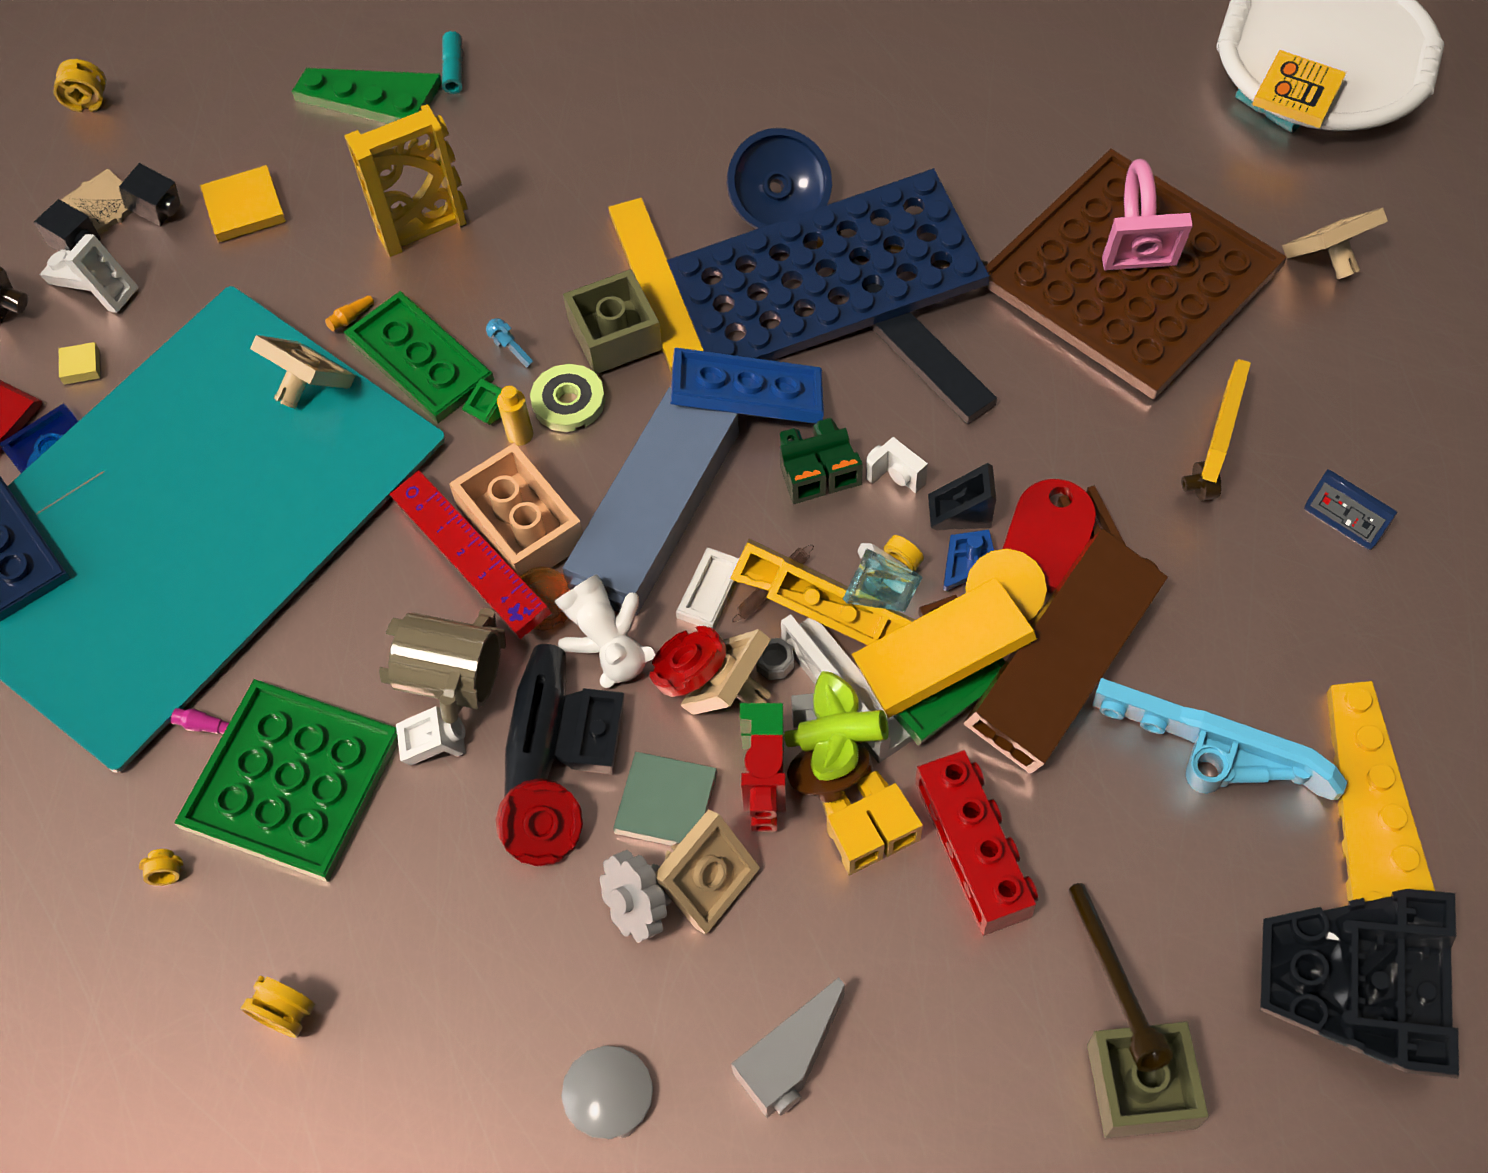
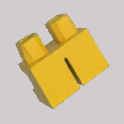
M878 771L871 772L868 776L857 781V788L863 799L851 804L844 792L843 796L837 801L830 803L822 802L827 818V833L842 856L841 861L849 876L882 860L884 853L888 857L921 840L923 824L898 785L894 783L889 786Z

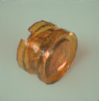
M546 567L534 568L522 574L520 578L552 612L534 630L547 631L554 629L553 626L560 622L564 624L568 617L555 603L559 597L569 591L568 582L564 576L555 569Z

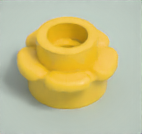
M156 849L148 853V858H144L139 862V869L143 870V880L145 883L153 886H165L178 881L180 877L179 870H181L184 862L172 850Z

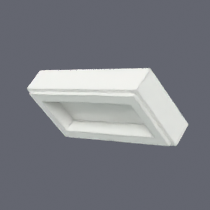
M707 547L676 610L677 619L697 626H707L715 629L737 582L730 578L739 558Z

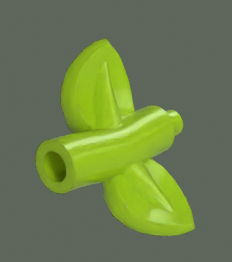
M827 671L821 672L814 689L813 711L817 719L800 722L798 729L788 730L784 733L785 744L788 748L801 746L804 752L814 750L810 764L815 777L823 781L845 776L856 767L858 763V746L855 742L887 740L889 735L888 721L884 711L857 712L859 700L855 690L844 679Z

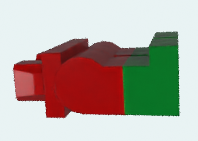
M740 703L742 749H749L744 759L745 773H741L744 812H750L752 831L775 832L777 831V812H786L783 703Z

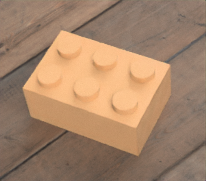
M515 443L449 483L459 511L526 584L570 556L583 534L581 521Z

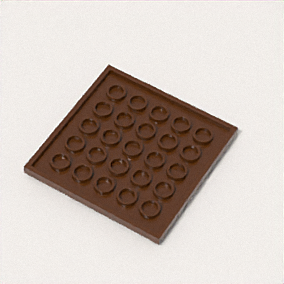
M1110 149L985 266L989 274V285L984 287L1154 400L1284 266L1287 256L1154 175L1157 201L1156 215L1191 214L1192 229L1177 265L1104 270L1102 256L1114 219L1125 217V182L1128 169L1133 162L1115 150ZM1139 188V215L1141 216V191Z

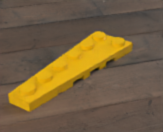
M1373 682L1331 685L1327 691L1331 740L1332 746L1335 749L1333 760L1334 765L1347 781L1345 792L1338 801L1339 817L1342 818L1344 839L1342 841L1343 858H1346L1348 880L1346 882L1348 902L1364 898V901L1367 902L1391 897L1392 892L1403 889L1435 891Z

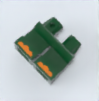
M832 418L820 420L814 424V437L803 440L799 429L795 428L780 433V468L793 505L825 496L826 487L829 494L862 485L863 463L858 453H854L850 445L846 428L839 429Z

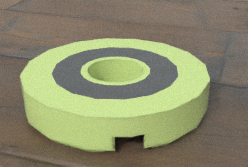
M563 364L546 370L533 383L530 392L532 409L539 422L551 430L561 432L576 431L575 427H581L584 424L587 427L594 423L602 413L605 404L602 381L594 371L576 364ZM567 393H572L577 396V398L570 403H562L559 401V398Z

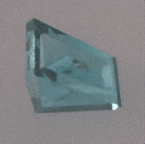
M866 548L848 584L843 600L848 604L905 612L923 577L917 572Z

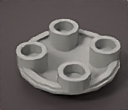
M602 1046L585 1052L573 1062L564 1078L561 1097L567 1117L578 1130L592 1138H624L630 1136L635 1131L636 1126L643 1121L651 1106L653 1085L648 1068L637 1055L622 1047Z

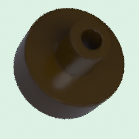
M1205 461L1194 463L1192 475L1182 476L1181 484L1184 492L1195 490L1197 497L1201 501L1220 497V473L1216 483L1202 479L1203 476L1201 475Z

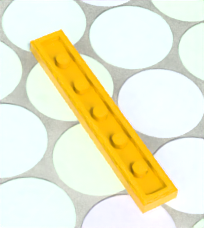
M641 197L609 206V215L630 269H632L659 321L662 351L672 374L674 348L703 351V348Z

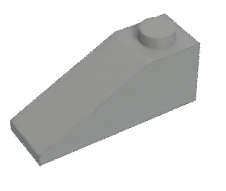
M837 978L732 1063L733 1075L767 1118L775 1111L783 1115L801 1099V1095L798 1092L804 1088L844 998L845 984L840 978Z

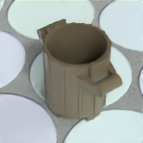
M492 608L481 609L474 624L414 612L407 613L403 619L393 618L386 634L394 636L390 649L389 668L380 667L379 669L381 683L391 684L393 690L439 699L441 716L445 723L456 722L463 706L478 709L479 706L484 705L491 694L497 676L500 649H505L506 647L505 630L496 627L495 612Z

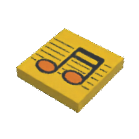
M1279 50L1255 95L1252 105L1320 128L1343 83L1346 72Z

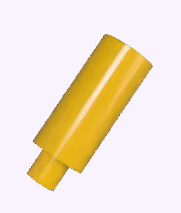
M505 386L497 398V404L506 437L511 444L515 443L517 446H522L529 443L533 438V428L524 394L514 386Z

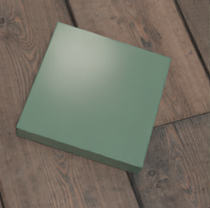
M635 751L613 827L614 833L669 846L677 843L680 844L708 810L717 776V768Z

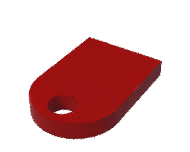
M1062 479L1039 481L1028 487L1019 498L1003 549L1023 552L1035 560L1044 573L1048 593L1055 591L1081 551L1090 541L1096 519L1092 499L1080 486ZM1055 494H1063L1070 499L1071 504L1066 507H1057L1051 503L1050 497Z

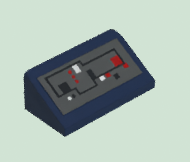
M1329 469L1324 473L1304 506L1307 512L1368 550H1372L1377 545L1398 513L1393 508Z

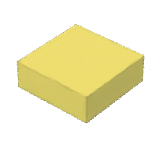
M95 342L59 348V378L64 385L100 378V349Z

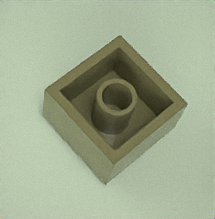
M632 269L563 294L568 322L592 371L596 374L662 350L659 321Z
M1188 1021L1149 1025L1166 1037L1173 1053L1172 1060L1165 1067L1152 1072H1143L1136 1067L1129 1051L1130 1039L1133 1035L1130 1028L1094 1031L1087 1044L1105 1139L1198 1129L1209 1117Z

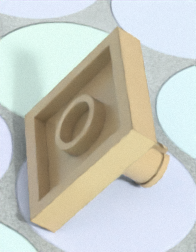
M1379 208L1341 219L1282 245L1287 259L1328 249L1337 279L1344 278L1360 271L1349 240L1353 236L1388 222L1384 209Z
M256 335L250 347L251 350L287 370L274 399L276 401L281 400V404L291 408H297L298 401L307 383L350 389L356 376L298 341Z
M759 629L724 639L726 656L722 666L712 679L699 689L688 693L681 706L694 715L730 707L735 698H738L743 703H767L762 698L769 699L771 692L762 687L749 675L771 639Z
M709 809L680 844L677 843L671 846L672 850H674L673 852L667 850L664 863L655 872L656 882L694 928L704 934L710 931L760 869L759 865L720 814Z

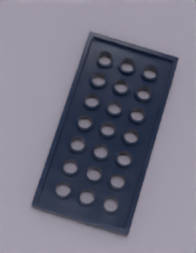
M934 168L667 260L703 351L771 361L875 325V323L895 318L989 285V274ZM912 206L923 209L921 213L912 215L905 210ZM877 218H886L890 221L885 226L872 224V221ZM845 229H851L856 232L850 238H844L837 233ZM924 233H932L937 238L933 241L925 242L918 237ZM818 237L823 241V245L818 249L812 250L805 247L808 242L817 241ZM896 244L900 245L903 250L898 253H890L885 251V248ZM779 252H784L789 255V257L783 261H775L771 259V257L774 254ZM857 256H864L869 259L864 265H856L851 262ZM937 260H945L951 265L945 269H938L933 267L932 263ZM744 264L755 266V269L749 273H742L737 270ZM823 268H832L836 271L829 277H822L817 274ZM903 272H912L916 275V278L904 281L899 279L898 275ZM712 275L722 278L717 284L709 285L704 283V280ZM791 279L802 282L799 287L794 289L783 286L786 281ZM872 283L883 287L876 293L864 290L865 286ZM756 291H763L768 294L766 298L759 301L749 298ZM837 295H843L849 299L841 305H835L830 302V299ZM722 303H730L734 306L730 311L724 313L715 310ZM802 307H810L814 310L813 314L807 317L797 315L796 311ZM767 319H776L780 322L777 327L772 329H766L761 326ZM733 331H742L746 334L744 338L738 341H732L727 338Z

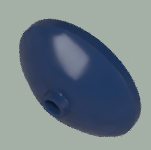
M770 128L751 135L737 148L729 163L727 191L730 201L738 215L755 229L826 206L831 196L832 174L824 153L810 138L791 129ZM770 183H778L781 186V192H773L770 189Z

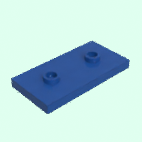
M674 348L670 404L816 424L824 416L822 368Z

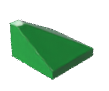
M481 378L462 407V410L491 425L501 417L497 398L502 389Z

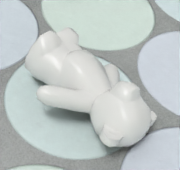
M596 574L581 582L555 601L559 609L587 635L584 638L564 637L559 639L558 647L562 648L565 652H599L600 664L603 669L600 684L604 688L612 687L616 682H627L637 677L643 671L646 663L655 658L656 652L653 647H643L633 638L627 636L639 606V596L637 593H629L625 597L620 612L616 617L604 584L599 575Z

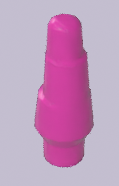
M175 708L171 716L172 724L180 725L187 731L224 734L229 725V722L207 715V713L194 708L188 710Z

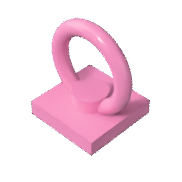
M1136 159L1128 169L1124 193L1125 217L1114 219L1102 256L1104 270L1176 266L1192 229L1190 213L1156 215L1157 201L1154 175L1149 163L1144 159ZM1139 188L1141 191V216L1139 215Z

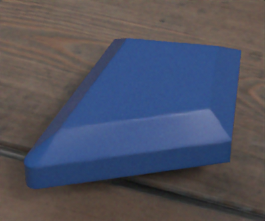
M989 529L950 535L943 585L944 591L965 583L968 573L976 561L987 553L994 551Z

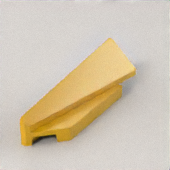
M748 539L730 578L740 583L768 590L766 598L866 645L916 620L752 539Z

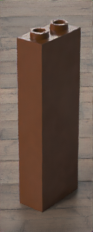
M1102 528L1086 544L1030 625L1035 632L1037 640L1010 654L963 724L1029 774L1043 766L1168 576L1161 572L1153 561L1141 557L1127 547L1120 537L1108 533Z

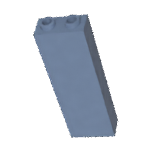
M668 388L562 568L569 590L598 574L607 591L610 604L616 612H620L623 601L629 593H637L639 596V606L636 616L638 615L739 435L738 413L670 404L671 388Z

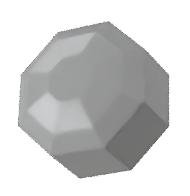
M781 638L771 639L756 663L757 672L768 680L784 679L794 668L792 646Z

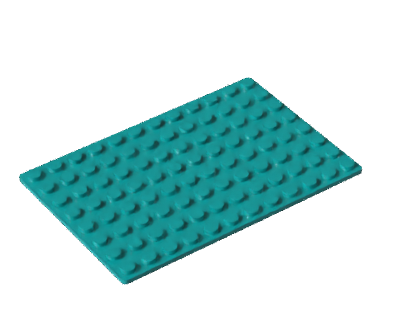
M233 286L226 287L8 485V488L62 565L70 580L0 621V681L108 769L115 773L121 772L171 721L174 709H183L391 497L389 494L410 478L445 442L443 431ZM260 335L302 343L356 375L350 389L307 383L298 401L297 408L281 404V400L276 401L274 396L277 394L287 370L250 349L255 336Z

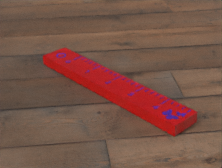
M419 470L389 494L520 639L552 614L546 604Z

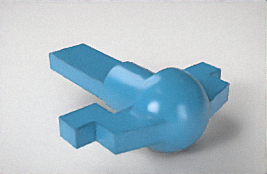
M495 318L490 320L486 326V333L489 338H493V342L497 346L507 347L528 368L533 360L514 341L515 337L509 332L511 327L502 319Z

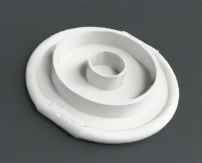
M1230 0L1216 48L1219 51L1227 74L1237 88L1252 102L1279 50L1346 72L1343 83L1320 128L1268 110L1266 111L1281 119L1305 127L1330 131H1356L1394 122L1417 109L1427 98L1431 97L1435 90L1445 43L1441 39L1437 26L1431 16L1417 0Z

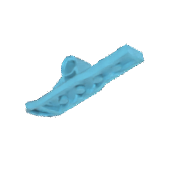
M1103 678L1100 680L1092 706L1100 708L1099 711L1103 715L1122 720L1125 717L1140 722V726L1149 732L1156 734L1168 732L1195 743L1185 776L1191 788L1199 793H1212L1220 787L1228 786L1230 783H1268L1270 780H1292L1295 784H1303L1316 795L1330 800H1338L1345 792L1347 781L1338 768L1310 747L1207 711L1184 707ZM1201 762L1211 763L1217 769L1218 776L1207 777L1199 771L1197 764Z

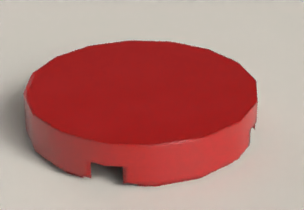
M697 626L695 627L697 631L690 634L685 630L673 636L659 649L652 661V665L655 668L653 672L650 671V679L662 694L671 697L686 695L703 686L720 669L726 656V644L713 628Z
M542 778L524 781L512 788L501 801L496 816L497 836L505 850L521 863L534 866L554 864L564 858L563 856L570 849H573L579 841L583 827L582 810L573 794L558 782Z

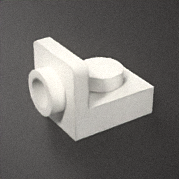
M892 437L883 446H876L867 456L866 479L873 484L888 471L891 478L901 486L906 485L914 493H917L926 484L928 464L896 438Z
M437 706L396 724L400 761L413 765L444 751L457 757L466 752L464 744L465 728L460 717L454 723H445L442 720L441 710Z

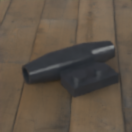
M539 644L534 647L517 688L505 747L504 797L512 788L524 781L540 778L547 779L555 758L569 766L571 770L613 773L624 706V693L583 688L582 691L566 695V654L558 646Z

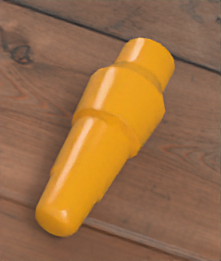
M368 295L335 309L333 315L325 319L327 327L331 331H335L340 327H347L356 317L374 304V299Z

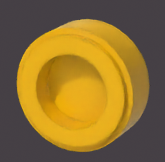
M893 535L884 546V552L905 564L910 572L916 571L924 560L922 552L913 543L901 536Z

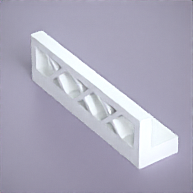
M791 614L781 620V639L792 646L794 659L815 685L822 671L831 672L844 679L855 690L859 700L857 712L883 710L861 671L821 623L808 618L798 624ZM894 716L887 717L889 727L887 740L862 742L878 764L912 741L911 736Z

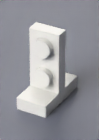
M85 234L71 251L61 250L53 254L48 259L46 268L40 273V276L49 285L91 291L108 311L116 313L139 288L96 236Z

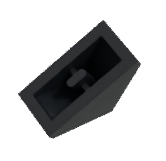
M986 463L928 494L931 528L935 530L991 528L996 504L993 465Z

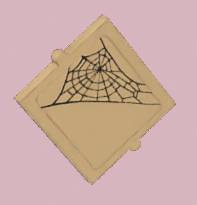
M106 169L88 182L83 181L81 183L82 186L61 199L63 202L88 215L99 235L116 223L124 222V218L133 213L124 207L119 190L122 181L109 169Z

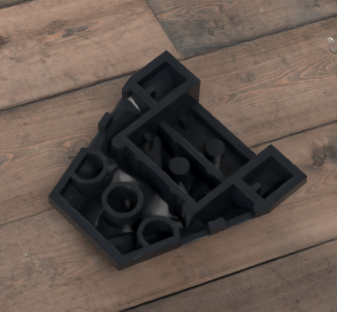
M1403 889L1392 892L1391 897L1367 902L1364 901V898L1349 901L1348 906L1324 911L1321 907L1263 919L1260 1011L1330 1039L1406 1073L1458 1079V1028H1453L1451 971V948L1456 938L1455 893Z

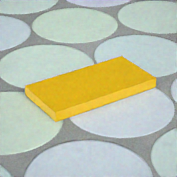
M995 577L852 653V657L886 716L890 718L1037 640L1033 628Z

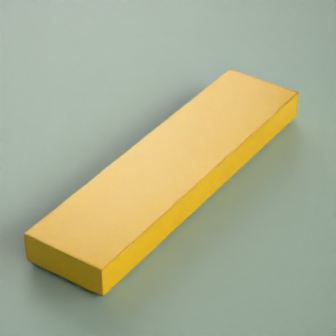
M1238 359L1232 368L1201 476H1203L1202 479L1217 482L1227 454L1251 362Z

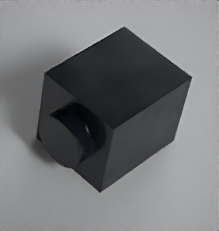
M141 163L133 169L119 186L124 207L159 226L168 217L173 216L179 208L180 199L175 181Z
M60 199L34 221L47 245L57 251H71L85 234L95 235L99 241L101 240L89 216Z

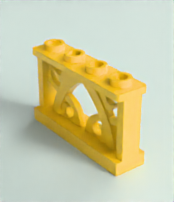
M428 104L421 106L422 111L364 134H360L359 130L344 135L376 232L389 257L402 253L401 247L453 225L459 224L461 227L467 224L463 211L468 210V206L461 190L457 189V187L462 186V182L456 168L451 166V163L455 162L456 159L449 142L444 139V137L449 136V132L441 115L435 116ZM427 134L428 139L426 143L420 146L417 145L419 142L417 137ZM410 141L408 149H404L405 143ZM403 165L416 167L428 172L424 183L413 198L402 191L384 192L398 181L403 172ZM384 170L391 171V173L386 176L380 175L381 172ZM440 199L446 200L444 206L437 208L434 205ZM402 201L405 203V205L402 206V204L399 202V205L396 208H391V206L395 202ZM425 207L432 210L427 213L422 212Z

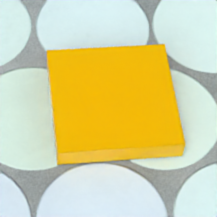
M267 165L200 185L218 242L286 222Z

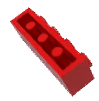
M962 750L917 766L915 784L982 935L985 936L1032 918L1036 901H1038L1036 887L1029 876L1023 877L1017 862H1020L1017 846L1011 837L1005 838L999 825L1002 823L999 807L994 799L988 800L982 788L985 785L984 777L978 763H971L966 751Z

